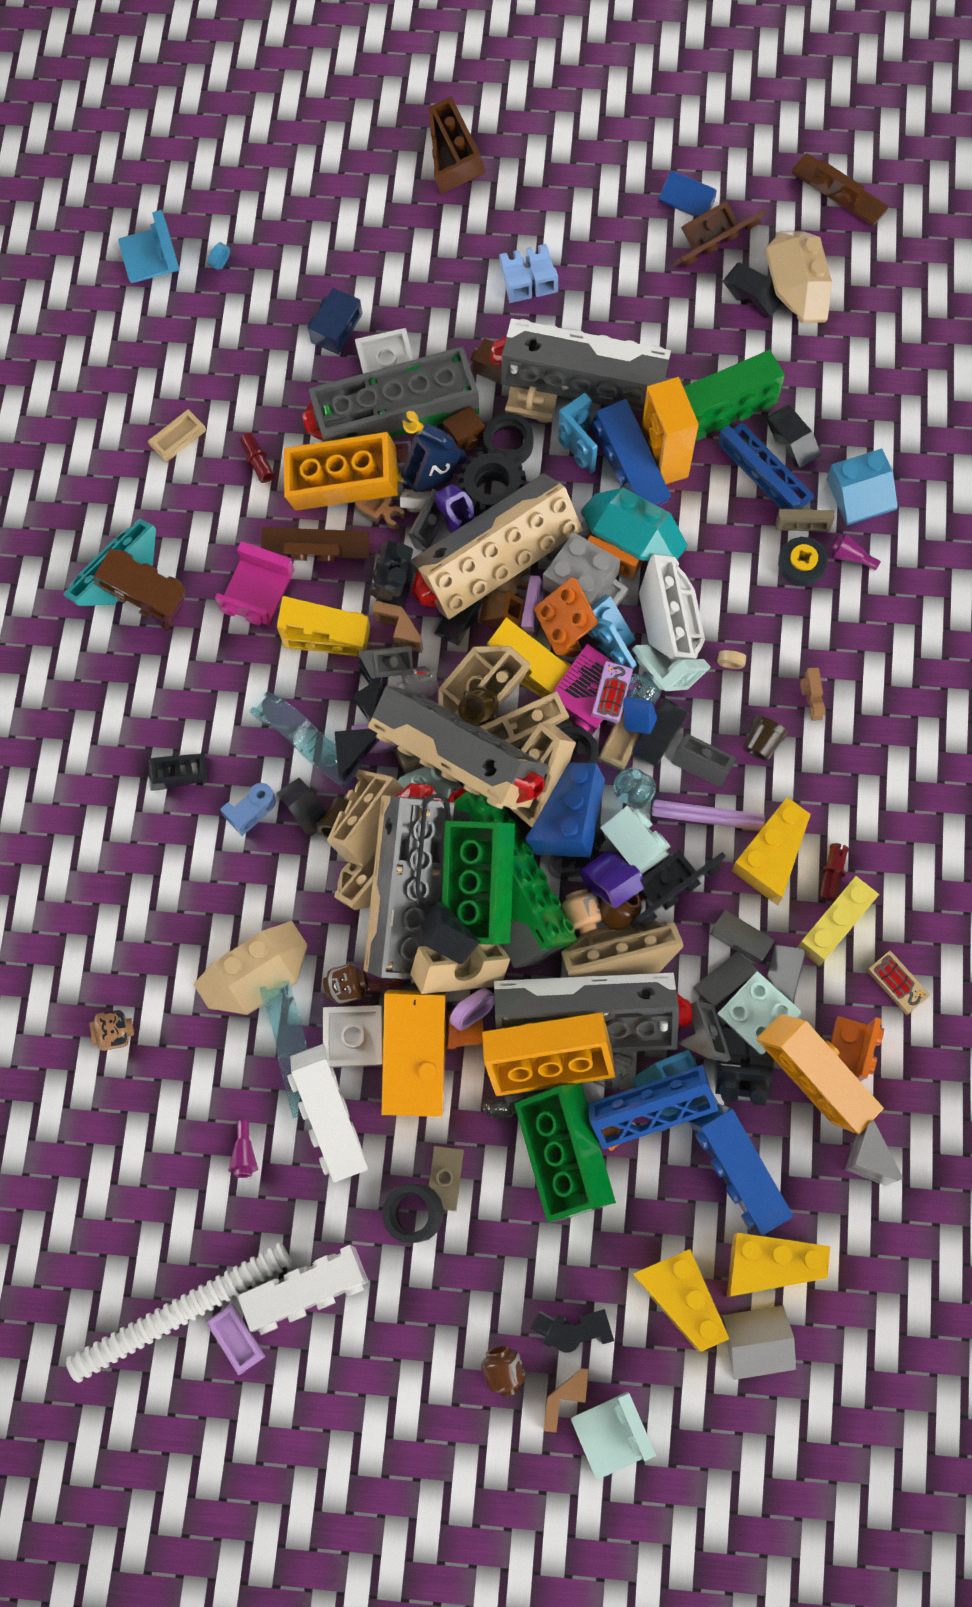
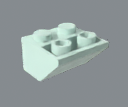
M626 806L600 827L630 866L635 865L641 874L656 867L671 856L667 851L671 846L656 830L652 832L649 829L653 824L638 808L633 810Z

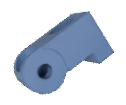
M257 783L251 787L248 796L233 807L228 802L220 810L223 817L243 836L275 807L276 799L269 785Z

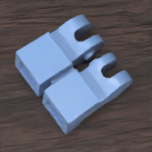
M546 244L538 245L539 254H535L532 247L526 248V264H528L529 268H524V258L521 257L519 250L513 251L514 260H510L507 253L499 254L509 303L532 298V286L536 297L558 292V274L556 268L553 267Z

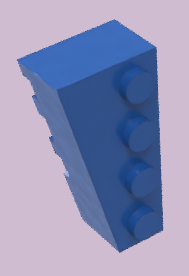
M627 399L598 410L591 422L590 429L613 469L619 485L658 507L666 504L670 500L671 494Z
M717 1103L719 1111L688 1122L694 1130L699 1144L712 1161L710 1162L713 1169L727 1184L726 1191L734 1204L738 1203L744 1212L741 1217L750 1231L755 1230L763 1236L794 1216L734 1110Z

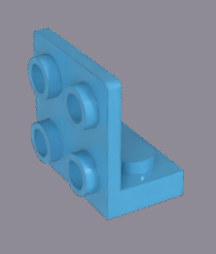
M162 210L152 212L155 223L150 224L151 230L118 239L130 283L180 271Z
M583 393L559 410L557 438L564 449H569L573 453L576 463L582 469L586 468L591 474L595 471L597 445L586 434L590 427L592 400L586 393Z
M605 594L591 605L598 624L587 634L595 639L598 644L596 647L598 652L615 661L618 665H624L633 669L637 664L627 646L635 638L611 596Z

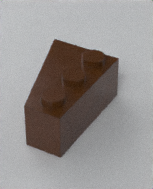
M452 96L430 106L429 118L433 146L434 178L441 195L486 173L481 155Z
M110 548L94 575V584L121 602L125 603L127 601L139 607V613L144 617H147L149 614L153 615L163 622L160 627L168 631L183 605L186 588L182 587L183 584L176 578L170 576L166 578L158 574V570L150 564H140L132 560L133 557L126 551L121 549L116 551Z

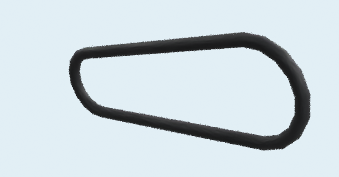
M438 793L431 794L423 804L415 884L419 900L430 906H434L437 901L432 902L423 898L420 892L427 806L433 798H440L444 801L446 821H450V803L445 796Z

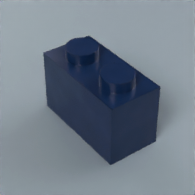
M332 288L329 295L323 297L317 315L313 316L308 323L307 329L311 343L339 355L363 314L360 299Z

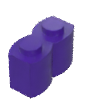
M451 484L435 493L436 505L439 511L446 516V526L450 534L476 518L470 497L461 489Z
M606 851L579 870L585 886L594 895L601 897L612 908H617L644 889L641 883L643 876L635 865H628L619 854L614 855L609 851Z

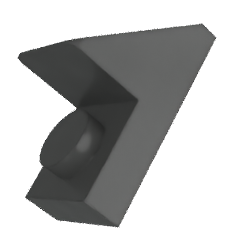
M699 1001L691 1003V1026L695 1030V1034L680 1041L679 1045L709 1059L724 1062L730 1061L731 1057L714 1005Z

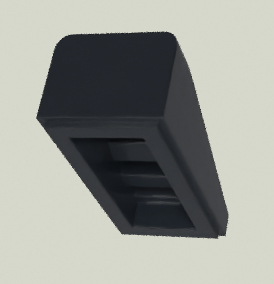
M204 753L148 758L147 770L150 791L208 781ZM191 763L197 764L198 774L192 773ZM181 765H185L186 775L181 776ZM170 767H174V774H175V776H171V777H170V775H169V768H170ZM162 769L163 777L158 778L157 770Z

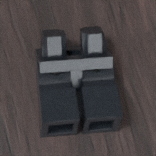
M388 539L380 546V558L376 562L373 573L374 583L370 585L369 594L377 598L376 601L401 606L405 609L409 593L407 588H410L414 573L409 562L412 558L413 549L403 543L397 544Z
M721 1027L731 1060L728 1062L715 1061V1094H720L722 1100L727 1102H734L740 1096L749 1097L750 1101L755 1105H765L771 1093L774 1059L767 1051L763 1055L759 1054L732 1028Z
M605 1309L580 1316L581 1323L576 1325L566 1321V1318L560 1314H557L554 1319L539 1311L530 1328L545 1337L543 1344L550 1348L554 1346L564 1353H570L576 1350L581 1342L600 1337L602 1345L614 1341Z

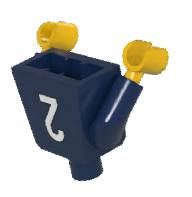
M408 411L406 413L407 418L413 422L402 421L405 431L408 433L419 431L421 433L414 436L401 474H399L397 466V483H403L402 486L409 487L414 492L428 491L432 487L449 482L452 479L456 466L465 463L466 453L464 449L458 448L450 435L428 423H420L418 415L414 411Z

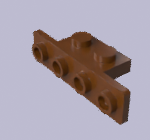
M806 153L792 168V174L871 226H874L888 210V205L863 190L864 186L824 160L819 161Z
M726 200L683 225L681 229L692 251L672 262L674 267L681 263L686 267L698 260L696 254L704 251L705 255L719 248L717 242L725 238L726 242H729L740 235L739 229L746 226L747 230H750L762 223L760 217L767 214L765 209L738 224Z
M262 528L261 548L280 555L291 556V559L294 561H307V556L318 557L320 562H334V558H369L370 533L368 531Z

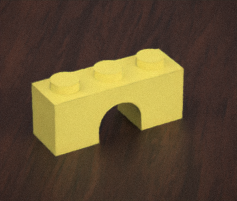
M855 876L797 948L806 950L805 956L820 967L879 894Z

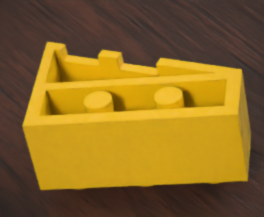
M282 596L277 628L284 648L360 657L358 651L367 650L370 633L368 616L359 612H348Z
M507 617L487 643V646H512L531 664L520 685L541 698L553 693L572 666L555 656Z
M788 797L741 854L732 868L733 873L777 906L783 898L811 815Z
M735 1233L732 1236L726 1297L827 1279L830 1246Z
M690 1249L631 1274L697 1351L702 1352L729 1340V1336Z

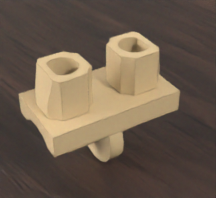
M511 386L505 413L537 419L538 422L542 423L552 422L557 395L536 391V387L530 386L529 390Z

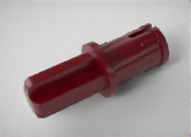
M253 433L242 434L239 441L247 455L248 464L253 466L261 483L271 481L275 477V473L266 459V451L261 449Z
M839 843L830 844L827 865L822 870L825 875L820 895L827 901H835L838 898L841 879L846 875L844 865L849 848L843 845L842 849H840L841 844Z

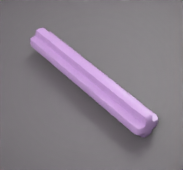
M654 800L652 804V815L656 817L760 831L765 824V816L763 814L663 800Z

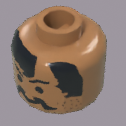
M121 1010L98 1013L94 1017V1022H89L92 1044L98 1045V1048L102 1051L126 1047L129 1042L128 1036H134L132 1018L126 1019L125 1014Z

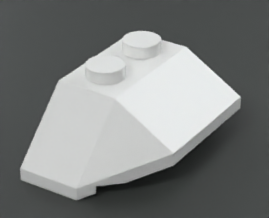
M653 554L649 559L639 591L649 645L671 659H696L705 641L695 589L686 574L678 567L679 563L675 557Z

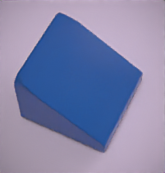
M625 697L623 700L625 729L627 731L650 734L657 720L652 702L645 699Z

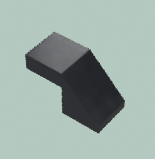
M740 262L736 263L722 281L737 301L750 298L764 318L771 317L782 303L775 293L771 278Z
M786 405L766 417L775 442L786 444L794 467L801 468L822 455L812 430L790 405Z
M359 659L357 661L359 671L369 685L355 693L354 699L356 705L370 723L382 696L384 685L382 677H370L362 660Z
M667 698L662 701L655 712L657 720L650 734L642 733L632 752L655 767L659 765L668 746L678 735L689 714L688 710Z

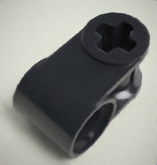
M593 842L591 857L551 855L548 864L550 874L557 879L581 877L579 870L590 863V859L593 861L600 856L601 844ZM558 858H564L569 862L570 866L562 869L557 867L554 861Z

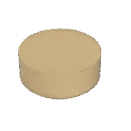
M729 650L719 652L717 663L720 666L731 669L745 667V654Z

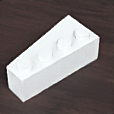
M321 1044L290 1056L292 1074L287 1075L293 1093L299 1091L302 1102H299L298 1106L303 1119H309L313 1129L309 1130V1135L314 1148L320 1146L323 1157L319 1158L322 1170L325 1175L330 1174L335 1183L368 1170V1166L353 1122L349 1120L350 1115L344 1097L338 1091L340 1089L335 1072L332 1067H329L327 1050L325 1045Z
M348 1245L341 1248V1253L338 1255H326L315 1260L312 1263L313 1265L308 1268L307 1266L297 1268L285 1274L284 1278L280 1280L278 1278L238 1295L237 1297L250 1332L259 1330L260 1335L277 1329L276 1322L288 1318L289 1323L307 1316L305 1310L317 1305L318 1310H321L336 1303L334 1297L345 1293L348 1298L364 1291L362 1285L369 1281L356 1247Z

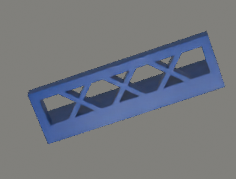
M743 422L734 429L728 425L720 431L718 445L780 509H799L814 499V495ZM740 433L748 439V444L739 436ZM757 454H762L766 458V463ZM775 472H780L784 476V481ZM793 491H798L804 498L800 499Z
M703 1065L588 1103L590 1123L602 1149L719 1111ZM706 1095L709 1102L698 1107L690 1104L692 1099ZM670 1106L678 1108L674 1115L665 1116L661 1114L664 1108ZM640 1116L649 1118L647 1124L641 1126L631 1124L634 1118ZM610 1126L621 1128L617 1134L605 1137L602 1129Z

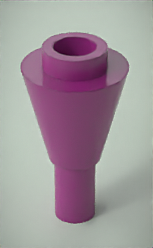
M847 533L842 537L838 535L830 548L833 551L832 557L862 563L875 571L881 563L880 560L867 554Z
M247 1120L237 1122V1140L228 1171L234 1173L236 1178H248L252 1176L253 1172L258 1171L252 1143L249 1140V1121Z

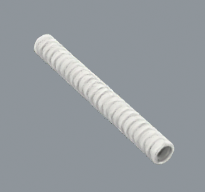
M277 1243L276 1248H267V1253L260 1252L259 1257H251L250 1262H242L241 1267L234 1266L232 1272L227 1270L224 1272V1276H216L215 1281L208 1280L206 1286L199 1285L197 1291L192 1289L189 1291V1295H181L180 1300L173 1299L171 1305L168 1303L164 1304L162 1310L157 1308L154 1314H146L145 1319L142 1317L138 1318L136 1324L133 1322L129 1323L127 1329L122 1327L119 1333H111L110 1338L107 1336L103 1337L101 1343L96 1341L93 1343V1347H85L84 1352H76L75 1357L72 1355L68 1356L66 1366L69 1374L74 1381L80 1383L83 1381L84 1376L86 1378L91 1377L93 1371L98 1373L101 1367H109L110 1362H118L119 1357L122 1359L126 1358L128 1352L130 1354L135 1353L137 1347L142 1349L145 1343H153L154 1338L157 1340L162 1338L163 1333L166 1335L170 1334V1329H179L181 1323L186 1325L189 1319H197L198 1314L203 1316L207 1309L209 1311L214 1310L216 1304L217 1306L223 1305L222 1301H230L231 1296L237 1297L240 1295V1291L247 1292L249 1286L256 1287L257 1282H265L266 1277H274L275 1272L282 1273V1268H291L292 1261L283 1244Z

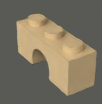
M479 944L463 964H458L427 946H421L417 949L410 975L421 994L494 987V981L504 980L510 958L501 944Z

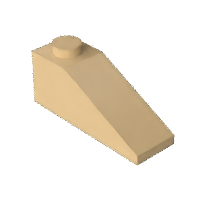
M556 691L480 727L519 748L527 742L540 722L556 726L569 718V715Z

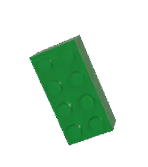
M770 349L683 387L698 421L695 441L702 439L706 434L714 430L721 431L737 420L744 421L750 418L753 413L762 409L769 410L778 403L785 374Z
M445 821L442 903L480 941L479 944L498 945L510 943L515 823Z
M582 1083L561 1085L514 1103L547 1223L569 1219L616 1203L598 1138L590 1123L588 1103Z

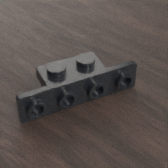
M678 850L646 874L641 880L644 889L639 894L650 907L631 922L632 928L634 929L639 924L646 927L658 917L655 914L656 911L662 907L667 911L679 901L677 896L685 890L689 894L701 884L699 881L701 877L707 874L710 878L723 868L720 863L726 855L723 852L696 871L680 850Z

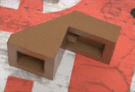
M375 601L372 610L375 622L396 626L393 636L395 647L411 646L412 651L422 653V638L401 606Z
M580 1368L547 1396L544 1431L557 1433L560 1399L585 1402L589 1369Z

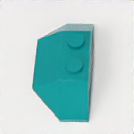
M624 487L594 494L581 509V515L585 518L592 534L639 560L649 561L653 554L675 557L678 560L687 549L688 544L671 513Z
M142 519L136 521L134 526L127 528L114 538L75 577L69 589L63 595L78 606L115 605L120 600L94 584L95 573L110 548L116 551L118 549L124 550L133 557L132 560L140 564L147 563L153 566L156 528Z

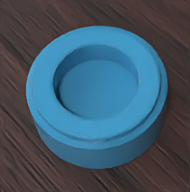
M222 242L217 243L209 255L208 265L216 270L221 269L229 258L230 248Z

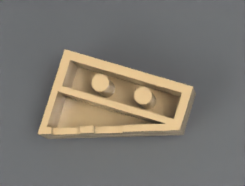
M541 722L521 750L549 766L544 776V789L539 797L533 799L530 808L518 807L517 810L511 809L531 827H533L570 762L576 744L557 726Z
M358 769L355 775L358 782L354 791H348L346 796L349 800L344 812H339L327 842L347 862L364 867L376 851L382 795L396 796L404 788L394 777Z

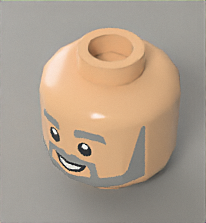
M587 889L566 895L567 900L561 905L565 917L573 924L574 929H579L580 934L596 930V923L602 920L597 896L593 893H588Z

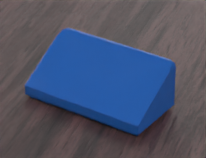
M671 171L658 201L692 216L699 217L711 209L715 202L717 190L675 171Z

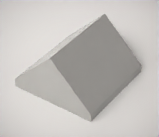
M875 1121L868 1123L860 1135H855L845 1171L885 1186L903 1179Z
M783 1305L722 1315L723 1325L729 1336L727 1346L734 1380L796 1370L794 1335Z

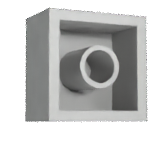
M573 532L543 574V589L552 593L571 577L576 578L591 606L606 593L618 576L620 559Z

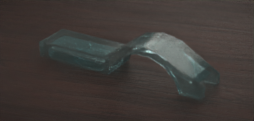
M267 691L264 694L266 698L256 708L252 707L249 710L250 713L259 721L269 724L281 733L303 757L344 789L355 777L358 769H362L361 765L359 764L345 781L341 780L337 770L335 744L319 732L297 709Z
M287 980L283 981V987L267 991L266 986L260 988L271 1022L277 1047L278 1062L292 1116L296 1118L302 1116L298 1106L302 1099L299 1091L293 1093L287 1075L292 1074L290 1056L308 1049L290 982Z

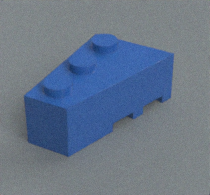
M568 763L525 839L535 855L591 857L605 778L596 763Z

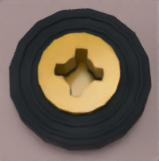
M810 537L791 539L783 546L778 557V567L781 575L788 582L800 586H807L817 582L824 575L828 565V555L825 548L818 541Z

